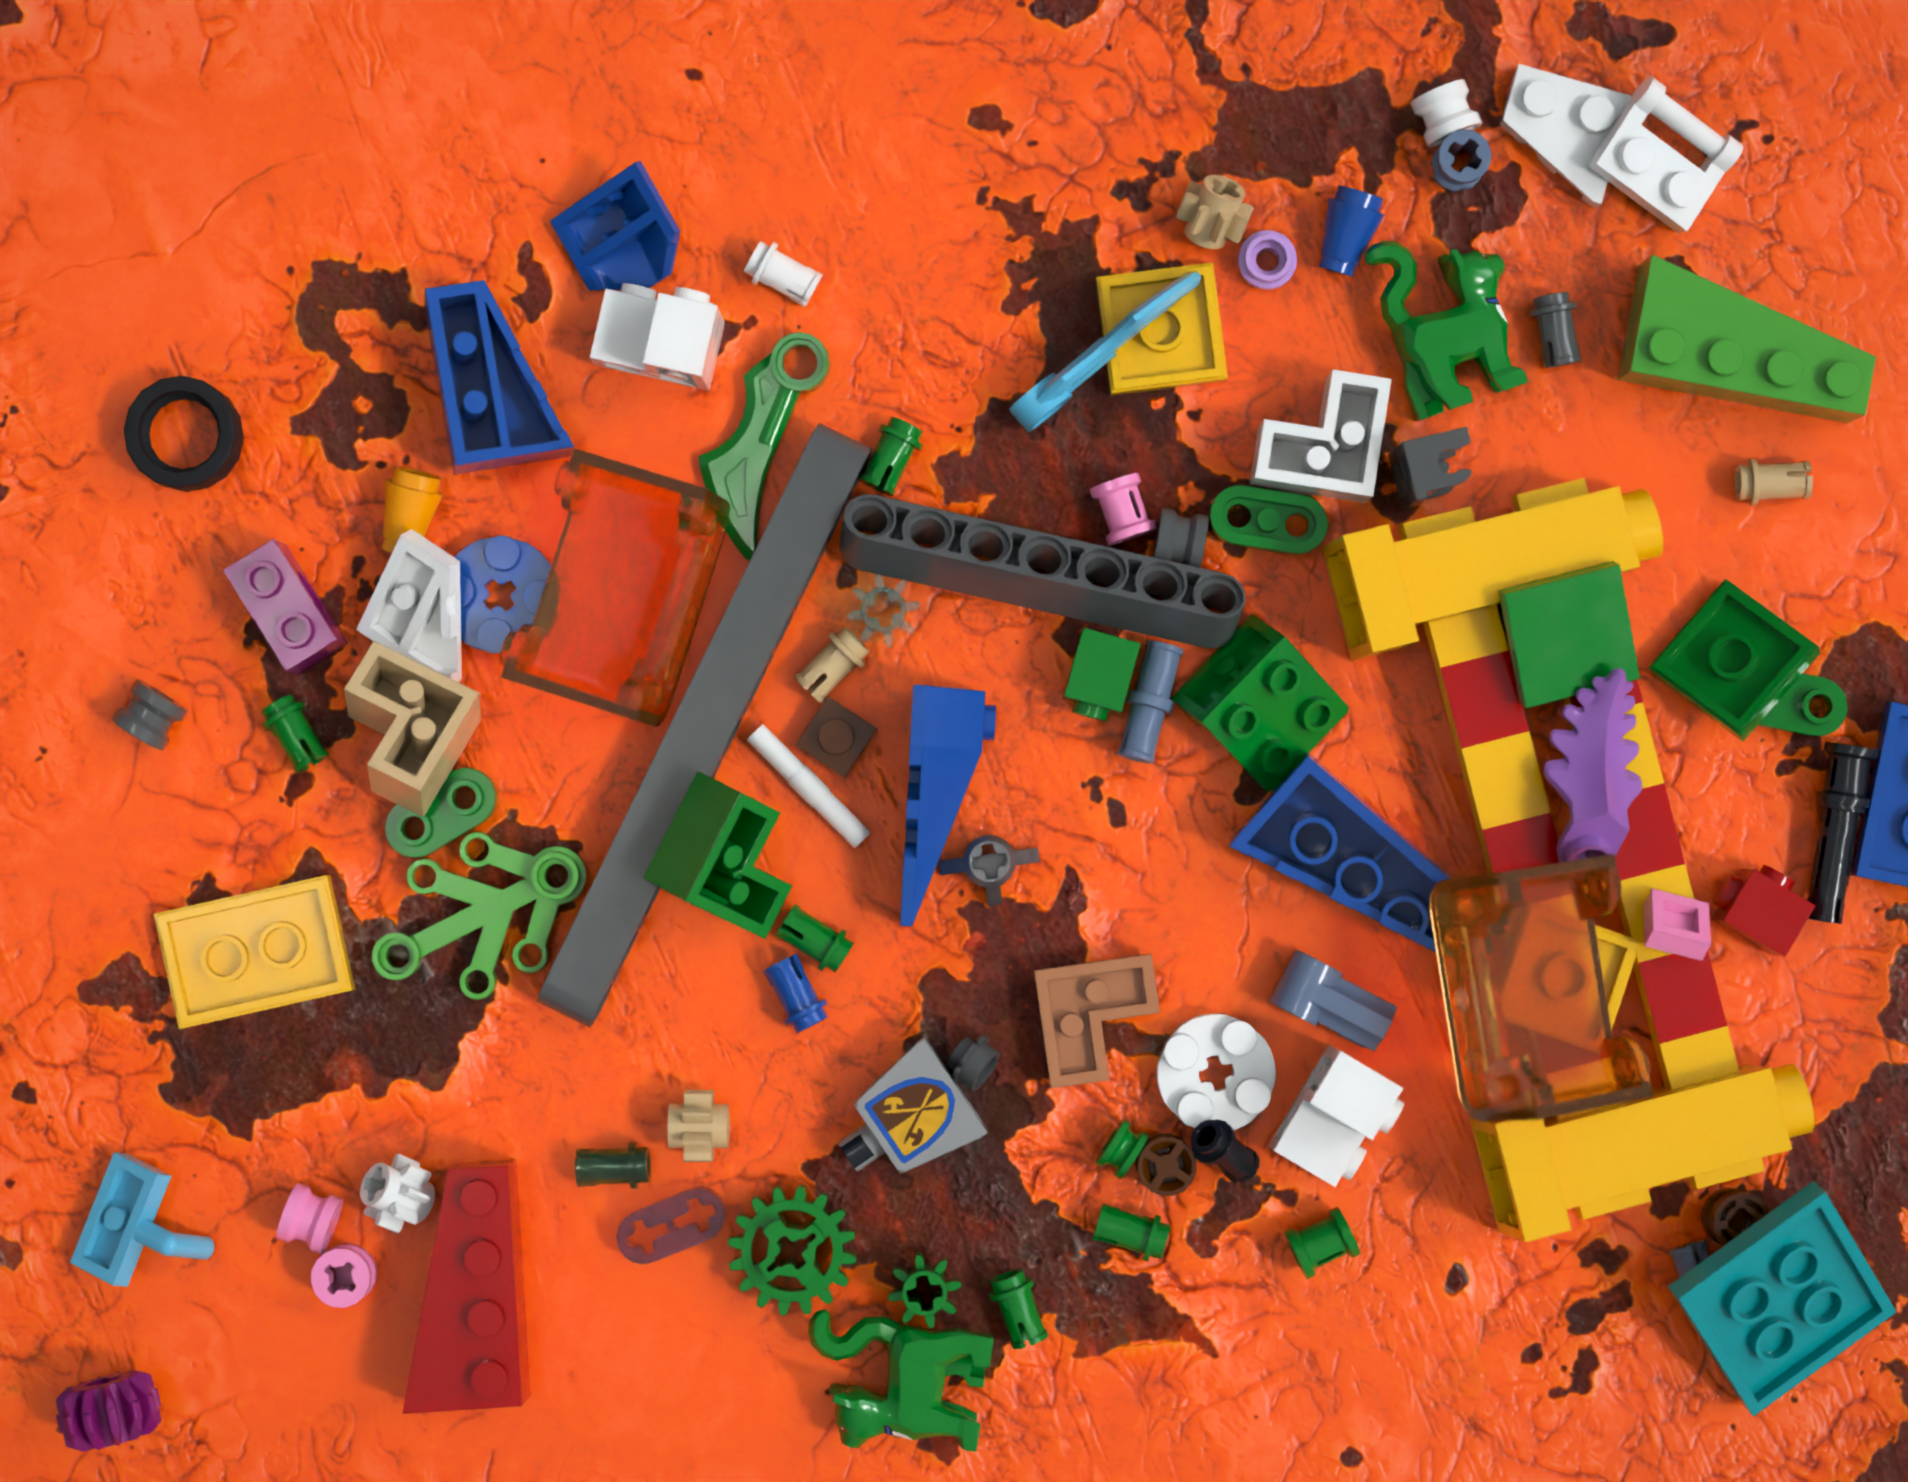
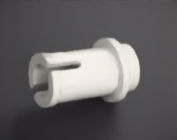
M760 241L744 269L745 273L753 277L751 283L757 285L758 282H761L766 286H770L805 308L823 274L804 266L778 251L779 244L776 242L769 246Z

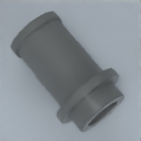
M1559 292L1533 298L1535 309L1530 311V317H1537L1544 369L1582 362L1571 310L1577 309L1576 302H1570L1568 292Z

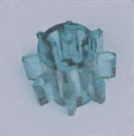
M876 574L874 580L876 589H873L868 594L860 588L855 587L853 589L856 598L862 601L861 610L848 613L847 618L854 622L864 620L867 627L862 632V642L866 643L876 633L884 636V642L889 649L893 646L892 634L899 629L906 634L913 635L915 633L912 625L905 621L906 613L915 612L921 607L920 602H904L901 595L906 590L907 581L903 579L893 590L884 587L883 578L880 574ZM880 596H887L890 605H900L901 613L892 615V625L888 627H881L877 618L867 617V610L876 607V598Z

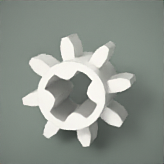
M401 1154L395 1155L391 1166L381 1162L373 1165L364 1176L360 1188L361 1201L367 1205L364 1215L375 1219V1225L395 1233H400L404 1221L414 1225L422 1222L430 1213L435 1200L434 1186L428 1182L432 1176L431 1172L420 1168V1162Z

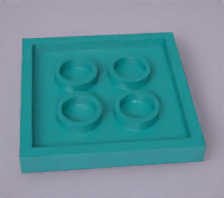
M1814 1181L1668 1286L1671 1294L1739 1401L1753 1417L1897 1312L1826 1192Z

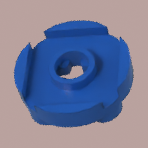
M502 535L475 541L462 549L454 557L460 561L461 640L485 652L511 654L520 653L535 646L549 633L558 613L557 608L560 601L559 579L552 564L539 550L526 542ZM496 581L500 585H504L511 581L516 589L510 595L511 600L514 602L511 609L506 611L499 605L493 609L487 606L486 600L491 595L487 588L492 582Z

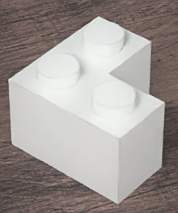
M622 283L620 292L605 288L590 353V359L595 366L710 391L725 322L718 306L709 302V294L689 288L675 287L673 296L658 293L657 300H655L657 291L640 285Z
M1332 369L1325 378L1318 427L1264 419L1258 426L1249 485L1359 503L1369 501L1374 494L1392 379Z
M1328 1044L1268 1146L1273 1151L1336 1187L1341 1177L1350 1180L1360 1167L1367 1152L1365 1148L1360 1146L1365 1136L1373 1141L1378 1130L1387 1134L1393 1127L1404 1106V1102L1397 1099L1403 1088Z

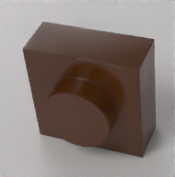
M828 696L796 743V746L846 778L877 731V728Z

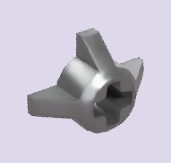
M985 835L976 838L968 845L964 857L939 860L941 875L966 872V875L973 883L985 887L988 906L1002 904L1000 885H1003L1011 878L1015 865L1037 863L1040 860L1038 847L1013 851V848L1006 840L994 835ZM993 844L995 853L981 855L982 845Z

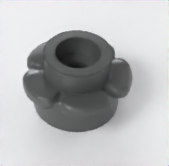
M980 1036L976 1043L966 1037L953 1051L947 1066L953 1070L951 1078L955 1084H963L974 1092L989 1078L999 1061L1000 1052L988 1044L990 1040L988 1036Z

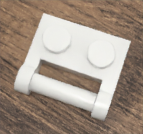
M1650 76L1633 93L1587 166L1677 233L1687 232L1724 173L1738 160L1744 147L1743 144L1729 134L1722 137L1665 94L1666 86L1653 76ZM1649 113L1707 155L1700 168L1642 126Z

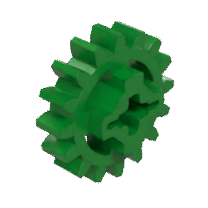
M799 1184L794 1197L789 1198L786 1197L781 1185L774 1186L773 1202L769 1204L759 1195L753 1197L751 1203L756 1212L755 1216L752 1217L748 1214L739 1213L735 1220L745 1230L744 1235H731L728 1239L729 1246L741 1250V1255L729 1262L730 1270L745 1269L747 1274L739 1285L741 1292L750 1290L754 1286L757 1287L761 1292L756 1305L762 1308L771 1298L779 1300L778 1308L780 1315H786L791 1302L798 1301L804 1314L811 1313L812 1297L817 1295L822 1301L830 1304L834 1296L829 1285L833 1282L846 1287L850 1279L840 1269L841 1264L856 1263L857 1254L850 1250H845L843 1244L850 1242L856 1237L855 1229L846 1228L840 1230L838 1223L841 1222L846 1214L845 1209L841 1207L829 1213L824 1208L828 1199V1194L824 1191L816 1197L814 1202L806 1199L807 1191L804 1184ZM797 1210L808 1213L815 1218L807 1224L789 1222L780 1212ZM761 1226L763 1233L769 1240L767 1254L761 1257L758 1262H755L753 1241L757 1229ZM810 1234H814L809 1238L808 1243L803 1249L802 1257L804 1261L799 1263L794 1257H789L785 1261L781 1259L776 1264L771 1265L776 1261L783 1247L782 1237L787 1236L790 1241L795 1242L800 1238L804 1240ZM830 1236L833 1250L832 1260L828 1269L824 1272L816 1259L817 1247ZM778 1275L795 1277L805 1287L785 1288L771 1281Z

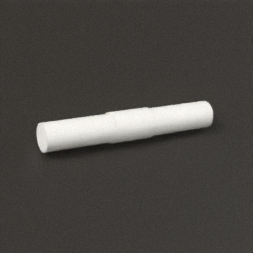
M764 724L747 739L788 784L854 849L871 833L830 789Z

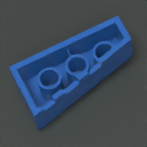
M1309 752L1305 754L1230 839V847L1247 856L1250 855L1275 868L1276 871L1322 892L1338 903L1380 922L1381 925L1449 960L1490 916L1486 906Z

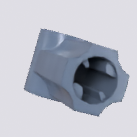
M1296 949L1269 1002L1314 1026L1320 1023L1363 1048L1366 1047L1375 1051L1384 1039L1393 1021L1397 1006L1341 978L1343 973Z

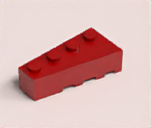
M516 1159L457 1163L447 1171L402 1414L521 1407L531 1396Z

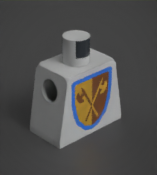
M926 1036L917 1040L854 1101V1106L865 1121V1124L840 1140L838 1144L857 1172L886 1153L901 1174L975 1141L988 1133L987 1127L959 1085L954 1083L951 1078L952 1075Z

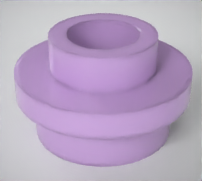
M1271 230L1252 234L1242 244L1238 254V268L1242 277L1248 284L1261 290H1273L1286 284L1292 277L1297 265V254L1292 242L1283 234ZM1263 251L1273 253L1278 261L1277 267L1272 271L1260 269L1256 263V256Z

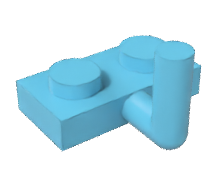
M114 1152L70 1263L113 1286L128 1287L144 1245L164 1256L206 1260L214 1252V1243L208 1236L173 1233L153 1223L172 1176L130 1154Z

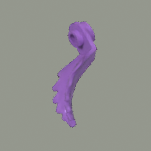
M1621 668L1613 669L1605 677H1594L1591 680L1595 687L1594 690L1588 688L1578 689L1576 698L1582 704V707L1567 704L1562 709V716L1574 729H1554L1550 734L1551 743L1563 754L1564 758L1547 761L1544 767V774L1549 783L1563 797L1570 809V819L1557 843L1556 853L1561 866L1568 870L1573 877L1582 880L1601 877L1613 867L1615 856L1630 830L1627 810L1642 790L1640 776L1625 769L1626 765L1638 755L1639 745L1635 741L1623 738L1627 732L1635 727L1636 717L1633 714L1624 715L1625 712L1634 707L1635 698L1632 695H1626L1632 690L1633 684L1626 681V673Z

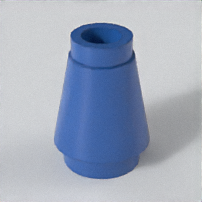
M1338 185L1335 198H1328L1321 252L1322 258L1319 267L1353 277L1356 266H1358L1384 217V214L1379 213L1383 198Z

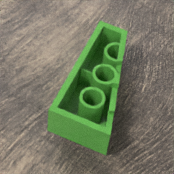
M1651 255L1638 266L1618 380L1850 423L1866 415L1876 356L1655 255Z

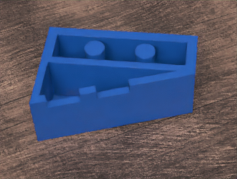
M485 280L425 289L423 303L454 475L570 457L574 445L556 417L539 380H536L520 350L518 341Z

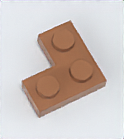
M1152 954L1034 970L1051 1089L1110 1080L1101 1021L1160 1013Z

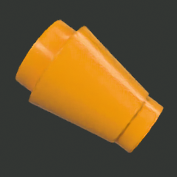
M394 468L392 479H386L383 550L392 553L400 535L411 529L423 537L425 536L443 497V493L438 491L441 482L440 477L411 468Z

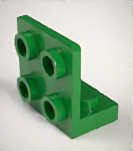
M1253 614L1235 631L1232 640L1225 646L1219 647L1171 697L1185 714L1209 731L1266 791H1272L1305 754L1310 752L1349 710L1348 705L1288 639Z

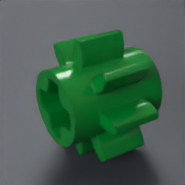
M919 1251L915 1255V1267L909 1271L900 1266L894 1267L893 1273L896 1278L903 1281V1288L890 1291L888 1293V1300L894 1302L904 1301L906 1305L902 1317L904 1323L910 1321L914 1314L925 1316L928 1327L934 1328V1314L941 1308L947 1313L955 1314L956 1306L947 1298V1291L959 1289L961 1287V1279L952 1278L946 1280L943 1274L947 1266L946 1257L939 1259L936 1265L933 1266L924 1263V1257ZM928 1276L930 1285L940 1284L942 1288L933 1293V1302L929 1304H922L919 1295H910L908 1290L916 1288L917 1277Z

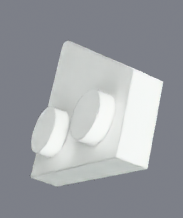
M1518 64L1514 71L1499 125L1519 143L1527 144L1535 151L1537 159L1553 174L1558 172L1583 195L1581 199L1586 204L1598 208L1602 204L1608 181L1587 165L1632 96Z
M413 529L401 534L356 630L370 640L460 683L462 679L460 561Z

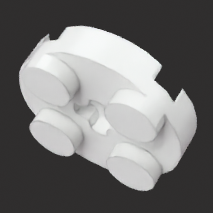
M1222 1013L1202 1014L1181 1023L1166 1040L1156 1065L1157 1085L1163 1101L1186 1125L1196 1128L1201 1122L1206 1120L1225 1121L1234 1130L1247 1125L1268 1106L1276 1078L1273 1054L1266 1040L1247 1022ZM1211 1056H1218L1221 1064H1231L1233 1073L1225 1078V1087L1214 1090L1211 1082H1201L1199 1078V1071L1208 1068L1207 1058Z

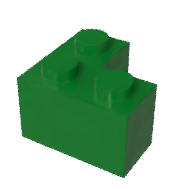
M697 771L643 878L694 906L766 939L792 888V885L754 866L780 812Z

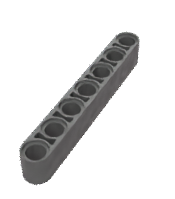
M865 494L855 497L847 504L843 514L839 552L849 566L858 570L1199 647L1218 648L1230 642L1235 634L1246 602L1245 591L1241 583L1225 573L883 496ZM862 530H863V531H871V532L876 533V534H875V535H866V534H863V533H861V532H859V531H862ZM917 544H929L933 546V548H924ZM983 556L991 559L992 561H982L975 557ZM1033 569H1041L1049 574H1040ZM1091 582H1099L1107 587H1098ZM1149 595H1157L1164 600H1156ZM1207 608H1214L1222 613H1214Z

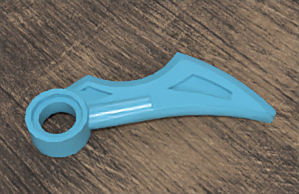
M1197 271L1187 273L1143 302L1103 338H1099L1059 373H1051L1026 392L1009 408L1011 414L1027 433L1037 428L1072 398L1073 395L1071 393L1115 357L1117 350L1196 288L1201 280L1200 274Z

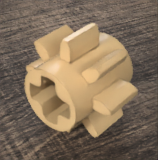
M1209 175L1204 178L1202 185L1193 181L1189 182L1176 213V218L1187 221L1184 233L1193 243L1208 249H1220L1224 247L1227 238L1236 243L1240 242L1253 211V206L1242 203L1245 198V190L1239 183L1225 176Z
M686 1090L684 1092V1103H669L668 1148H684V1162H712L714 1160V1148H729V1104H714V1090Z

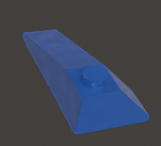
M913 685L909 751L910 775L906 807V842L904 847L900 926L913 925L981 755L983 740L994 741L996 705H985V691Z

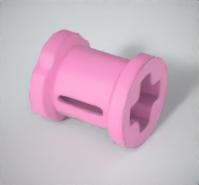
M1139 473L1125 475L1089 489L1092 498L1099 499L1110 532L1105 537L1108 546L1143 536L1158 529L1156 521L1148 519L1137 487L1141 483Z

